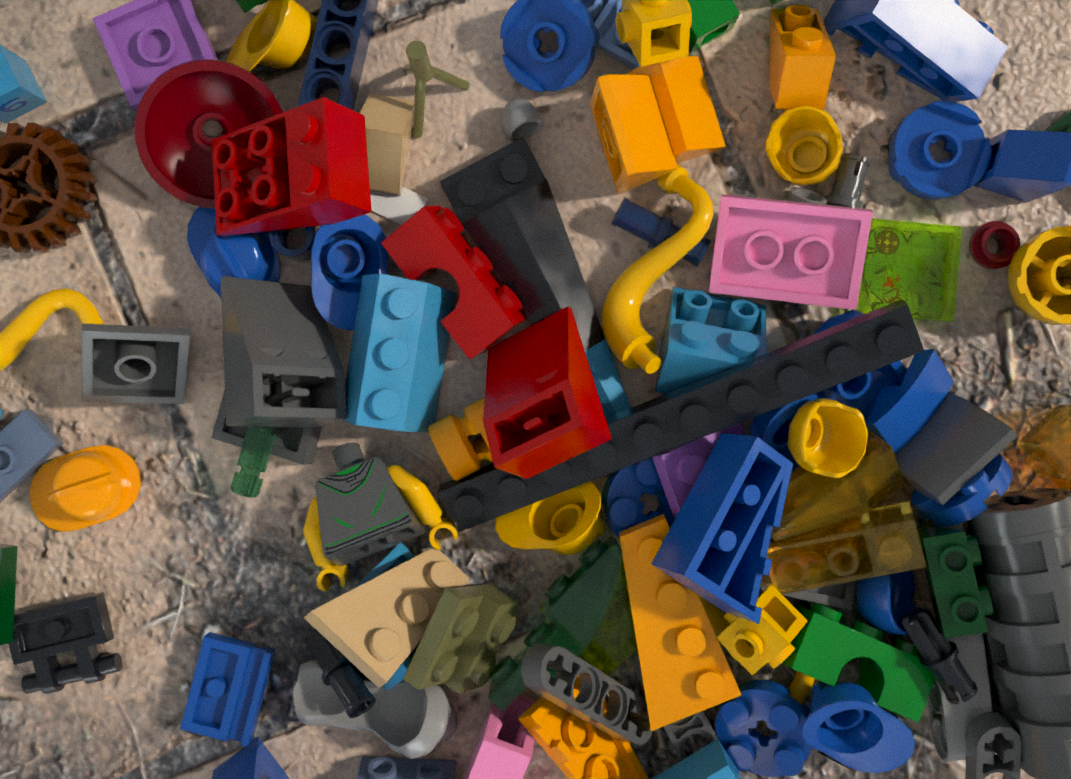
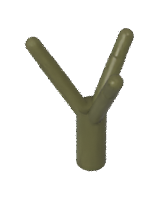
M412 41L406 47V54L410 64L405 65L403 71L406 74H413L416 79L413 134L416 138H420L423 135L426 82L434 78L462 90H468L470 84L466 80L431 66L424 43Z

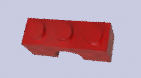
M440 205L423 206L381 244L408 279L417 281L428 278L437 269H443L455 278L459 287L458 304L440 322L468 359L471 360L487 351L488 348L492 347L526 320L520 312L522 304L517 295L508 286L504 285L501 287L490 271L493 270V265L485 253L476 246L473 248L461 234L464 230L462 223L451 210L446 207L442 209Z

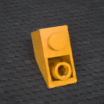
M801 4L790 5L786 9H771L769 21V87L775 109H791L809 105L824 110L836 54L819 10Z

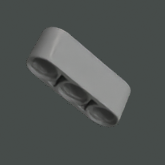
M982 633L947 638L948 641H952L958 646L959 653L957 656L972 681L978 687L975 696L963 702L957 691L956 695L959 698V704H951L946 699L939 683L935 680L928 697L933 742L938 756L944 762L966 760V732L968 725L978 715L993 712ZM993 741L990 742V743H987V745H988V746L990 747V749L992 750L993 754H995L996 752H995V751L993 750V748H992V747H993Z

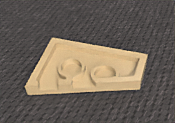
M433 547L310 611L304 619L380 688L388 682L422 639L444 589L464 587L470 578L439 549Z

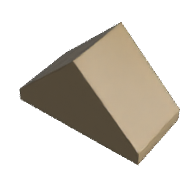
M369 93L360 111V114L365 116L370 191L401 196L414 125L415 101Z

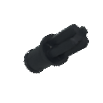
M920 607L911 609L909 613L902 617V624L921 654L919 661L922 667L931 670L945 693L946 699L951 704H959V698L956 695L957 691L963 702L973 698L978 691V687L957 656L959 649L956 643L948 641L944 637L942 630L928 609Z
M316 629L312 630L311 635L306 639V644L323 671L321 676L323 683L327 686L331 685L349 718H356L366 713L373 707L376 699L365 685L356 669L357 667Z

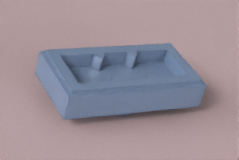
M32 409L23 410L0 432V503L64 444Z

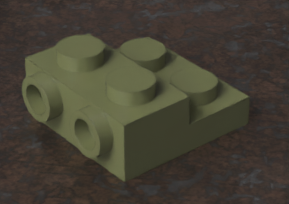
M491 584L444 589L403 680L417 690L443 683L458 694L484 686L496 668V653L500 644L510 637L515 628V612L520 602Z

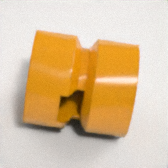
M485 397L464 407V415L459 418L450 414L428 426L432 442L447 471L455 481L480 470V464L483 459L493 463L483 424ZM481 433V436L477 440H472L470 435H477Z

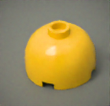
M1071 225L1050 228L1029 238L1014 253L1008 268V288L1015 304L1028 317L1045 324L1071 325Z

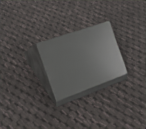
M82 323V402L184 404L190 329Z

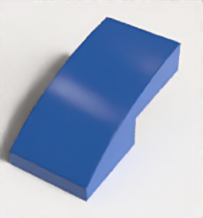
M927 349L915 354L901 385L882 387L869 414L866 426L886 455L897 454L920 433L937 412L954 382L935 349Z

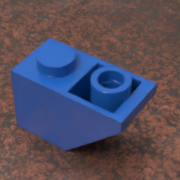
M1010 129L990 139L991 157L989 165L983 177L973 185L1026 203L1070 187L1071 133Z

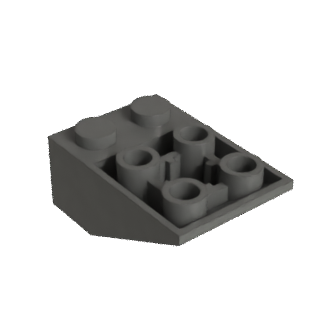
M227 276L221 277L226 426L317 428L347 419L344 368L326 320L321 317L314 306L311 286Z

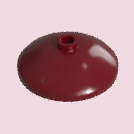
M198 59L183 62L164 71L145 91L139 103L135 119L137 150L150 176L166 192L191 205L215 209L212 139L280 114L283 110L268 86L260 78L241 66L215 59ZM208 121H216L221 125L222 131L216 136H210L204 132L203 126Z

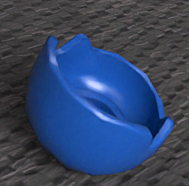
M882 558L872 562L861 575L856 584V602L861 616L869 626L890 634L909 635L902 624V617L915 608L911 603L915 592L914 574L908 565L896 559Z

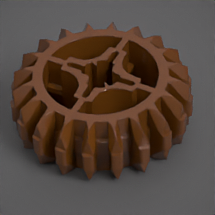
M28 122L25 127L18 123H8L6 133L0 130V189L2 192V198L0 197V247L8 249L11 247L15 252L23 254L30 253L32 249L34 252L46 253L49 252L50 244L60 248L67 246L65 232L73 236L82 234L80 227L76 224L79 218L83 220L93 219L89 211L84 210L86 202L92 203L98 200L95 194L86 190V187L98 181L95 175L84 172L91 162L88 157L80 153L78 154L80 147H78L76 142L69 138L64 139L63 134L54 128L44 129L43 126L37 123ZM21 158L16 166L9 168L15 161ZM57 174L59 179L58 191L55 188V178ZM17 181L32 185L31 188L40 192L42 196L26 192L27 189L19 186ZM51 207L49 212L41 219L28 224L30 219H36L40 211Z

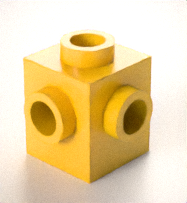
M622 0V12L616 14L618 36L622 43H628L641 67L689 56L692 12L688 0Z
M772 584L757 599L756 606L762 608L759 624L726 613L723 617L729 622V625L716 637L730 655L740 662L751 675L755 674L766 663L773 669L778 667L794 651L795 647L791 644V641L808 622Z

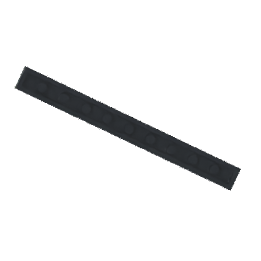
M901 299L606 418L612 440L528 479L495 468L494 463L458 481L453 479L440 484L437 493L457 531L461 532L924 351L909 306Z

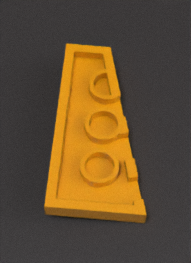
M664 514L618 532L651 731L741 696L739 687L716 638L717 636L699 595L651 564L670 530Z
M580 675L577 676L574 683V698L578 696L580 691ZM544 697L538 699L518 718L568 779H649L629 742L611 737ZM605 698L603 702V715H605L608 708V702Z

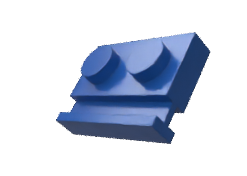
M212 632L207 633L203 637L180 729L223 741L231 739L241 742L240 745L248 746L253 740L276 649L270 647L266 649L255 646V643Z

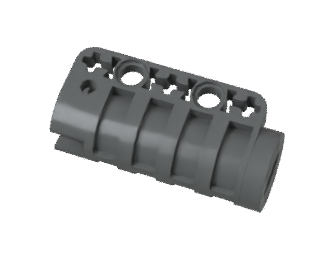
M1036 488L1006 492L1001 497L998 494L989 496L983 500L988 509L975 518L968 520V526H963L962 528L965 530L966 536L973 534L976 536L982 565L973 566L977 585H987L993 606V614L984 615L988 632L982 633L992 710L1004 715L1020 735L1022 770L1036 779H1071V490L1063 488Z

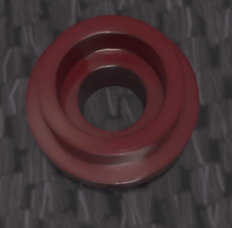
M991 221L979 226L973 232L969 242V250L973 260L986 269H1000L1008 266L1012 261L1014 253L1020 248L1018 233L1010 225L1001 221ZM989 238L995 239L998 243L996 254L990 253L987 249V240Z

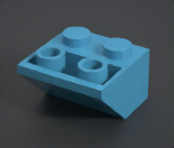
M673 287L658 356L662 363L657 370L655 392L667 394L766 354V305L753 303L745 299L737 300L707 294L700 290Z

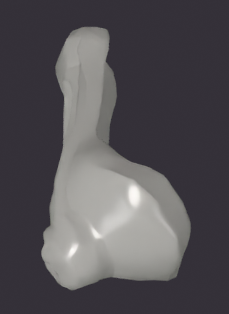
M315 659L309 660L299 665L297 682L294 684L292 691V700L296 716L302 724L309 726L331 725L375 733L392 750L405 755L409 759L426 756L439 742L450 739L457 729V713L450 706L442 684L417 690L402 680L387 691L383 686L378 688L366 676H361L370 693L374 695L376 702L371 709L361 716L349 718L331 685L327 686L323 683L321 679L323 671Z

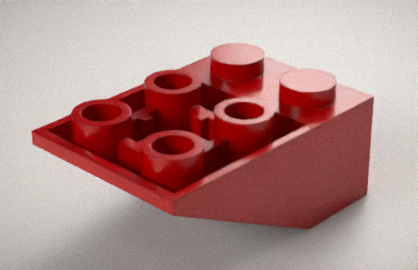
M325 97L316 99L212 139L217 235L226 236L329 225L372 212L365 116Z
M569 306L488 348L483 424L494 467L525 479L612 440L576 321Z

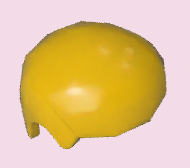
M809 105L787 109L772 122L766 139V152L777 175L785 182L803 187L823 182L838 168L844 149L840 130L832 116L825 110Z
M817 398L813 401H808L797 410L789 424L788 449L796 463L803 469L830 478H841L856 469L866 452L868 431L864 416L858 409L851 408L832 399Z

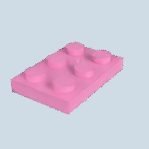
M722 194L709 293L856 310L873 211L871 209Z

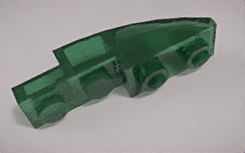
M612 535L604 543L600 539L594 541L581 554L579 561L582 565L570 577L563 573L554 580L544 593L548 598L544 602V614L552 622L549 625L544 621L540 622L525 638L523 643L526 647L514 659L510 655L506 656L490 673L489 677L492 681L490 682L488 698L501 711L527 688L522 678L521 666L524 655L532 645L542 643L560 646L578 657L582 655L601 623L618 576L622 549L619 542ZM546 667L550 677L554 678L557 671Z

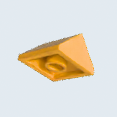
M698 56L683 57L644 67L639 66L625 74L650 75L676 163L725 149L726 145Z
M606 74L597 77L590 101V109L617 195L678 169L650 75Z

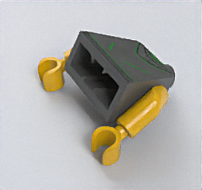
M355 442L340 445L333 450L332 454L338 472L320 478L316 482V496L311 500L303 527V534L316 566H321L322 568L317 577V586L325 592L331 587L327 573L336 574L340 579L341 587L344 588L350 578V569L346 564L424 534L423 525L429 526V541L435 549H442L440 542L434 536L438 529L447 528L452 532L455 540L458 537L454 523L448 518H441L442 510L425 483L400 465L388 466L381 457L364 460L360 445Z

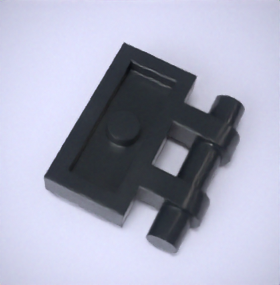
M103 592L14 614L13 642L8 643L13 664L17 665L33 661L35 673L22 677L21 685L26 694L42 691L44 694L62 691L66 684L84 681L86 684L102 681L107 674L119 672L123 667L122 658L119 653L102 656L98 652V644L106 643L114 638ZM75 651L76 663L61 666L57 662V654Z

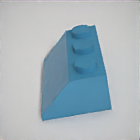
M381 273L363 275L345 381L347 419L343 421L358 426L402 432H429L428 426L436 420L449 340V332L440 321L454 310L456 292L430 283Z

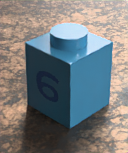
M0 44V121L6 124L47 103V100L26 60Z

